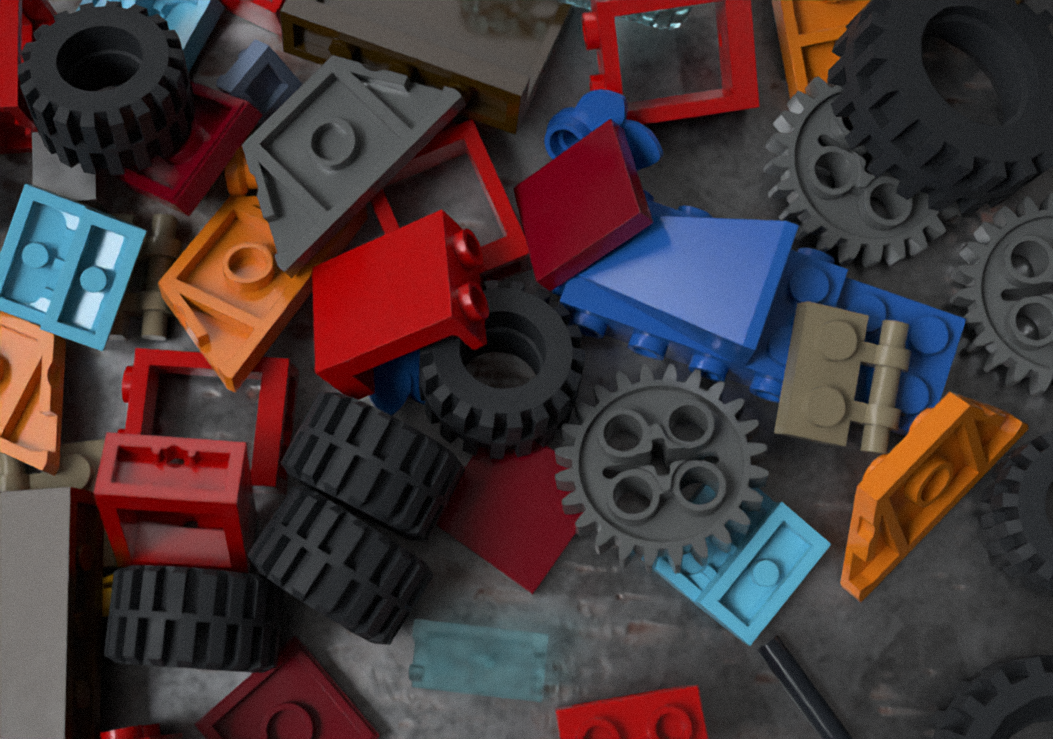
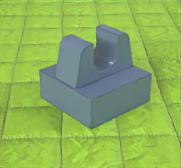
M255 39L247 49L240 51L237 55L239 59L225 75H220L216 81V86L223 93L250 102L263 115L256 124V126L260 127L301 87L302 83L269 45Z

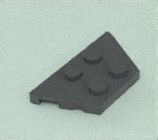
M332 55L242 144L249 171L255 177L258 186L257 198L263 218L269 223L277 250V254H274L277 265L290 278H293L467 105L463 96L453 88L444 86L443 91L413 83L408 76L385 69L371 71L364 68L359 62Z

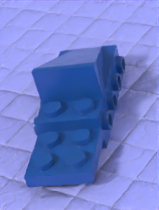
M645 190L643 191L654 223L552 290V294L561 297L560 304L562 303L571 313L568 326L578 325L582 335L596 339H602L604 335L628 343L627 347L641 356L654 360H663L664 357L689 365L688 370L692 373L696 369L700 370L701 377L717 382H724L725 378L750 387L749 392L753 395L774 403H779L797 303L809 301L869 315L864 342L877 345L879 344L883 320L909 324L905 349L912 353L908 372H901L895 408L901 410L898 431H891L902 436L908 434L911 424L922 411L927 408H934L940 402L966 322L965 318L847 278L848 269L834 265V259L822 251L805 247L799 248L798 251L791 250L799 226L797 224L779 220L713 218L709 213L701 209L685 205L679 206L676 210L654 202V197ZM860 365L854 401L868 403L874 368Z

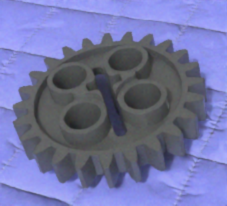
M817 76L805 88L806 94L800 91L796 92L787 102L790 111L783 110L773 122V125L781 133L773 134L766 142L765 148L779 155V157L771 159L763 168V171L771 176L781 178V182L768 192L769 198L776 199L786 198L789 206L779 215L780 221L798 217L802 222L795 235L797 241L813 233L819 237L816 250L825 253L833 246L838 247L840 265L844 266L852 261L859 252L864 268H871L880 262L882 255L889 265H894L904 259L905 251L914 256L928 247L926 239L933 241L946 232L941 221L946 222L958 214L959 209L954 203L942 212L928 209V194L919 191L907 200L896 194L900 180L888 171L876 178L867 169L863 170L865 163H867V168L874 161V158L864 145L851 150L844 138L850 131L843 124L842 117L834 116L831 103L843 92L842 87L828 83V78L826 83ZM818 138L822 139L825 147L819 144ZM815 167L825 168L831 173L835 181L834 189L826 187L819 182L815 174ZM870 197L878 198L885 204L888 210V220L874 213L870 204Z
M1050 193L1041 202L1039 209L1031 197L1027 196L1017 204L1015 213L1004 206L992 217L994 225L984 221L973 233L979 243L968 242L959 253L969 264L960 265L951 276L958 283L967 286V288L957 291L950 298V304L968 308L969 313L962 317L966 319L963 330L974 329L977 337L966 347L967 351L975 352L986 348L991 355L987 359L983 370L989 372L1001 364L1009 368L1005 386L1009 388L1017 384L1024 377H1028L1030 395L1034 397L1045 392L1050 382H1052L1053 386V295L1039 296L1050 286H1052L1053 291V193ZM1012 254L1021 255L1028 259L1034 270L1032 278L1025 277L1014 269L1011 262ZM1004 292L1007 295L1024 296L1027 298H1023L1020 301H1005L1002 299L1001 293ZM1016 315H1025L1035 322L1039 331L1038 340L1028 339L1020 333L1016 325Z
M647 364L642 365L640 382L632 384L622 371L616 372L617 390L610 393L603 386L595 384L593 386L596 406L592 407L578 401L574 405L575 415L582 425L563 423L561 427L563 439L572 445L555 448L556 463L569 468L555 474L557 489L573 491L561 500L563 511L565 514L584 512L575 523L578 536L588 535L597 530L599 533L595 540L596 553L601 555L614 544L619 546V564L623 568L631 562L635 554L644 555V565L647 574L653 573L659 557H668L674 573H680L683 554L691 553L702 567L706 566L708 562L707 545L712 543L719 550L727 554L731 550L732 545L727 529L730 528L738 533L747 534L751 521L742 510L760 511L763 497L751 488H759L767 484L769 471L754 466L766 459L767 445L748 443L757 436L759 422L758 420L738 422L743 414L745 401L739 398L724 405L722 398L725 383L719 381L707 391L701 389L700 370L696 369L685 383L677 381V372L674 364L668 365L663 380H654ZM692 423L699 426L705 434L693 442H684L677 439L671 433V430L679 424ZM619 432H629L640 439V443L634 449L628 451H617L611 448L607 441L611 436ZM706 456H716L719 461L716 464H711L702 460ZM664 459L666 467L670 469V473L665 476H658L655 467L652 466V461ZM607 470L619 473L613 479H606L603 476V473ZM703 483L711 487L716 497L711 502L703 505L693 504L682 496L681 491L687 485ZM639 492L645 495L651 501V504L641 513L628 514L621 511L616 506V502L623 494Z

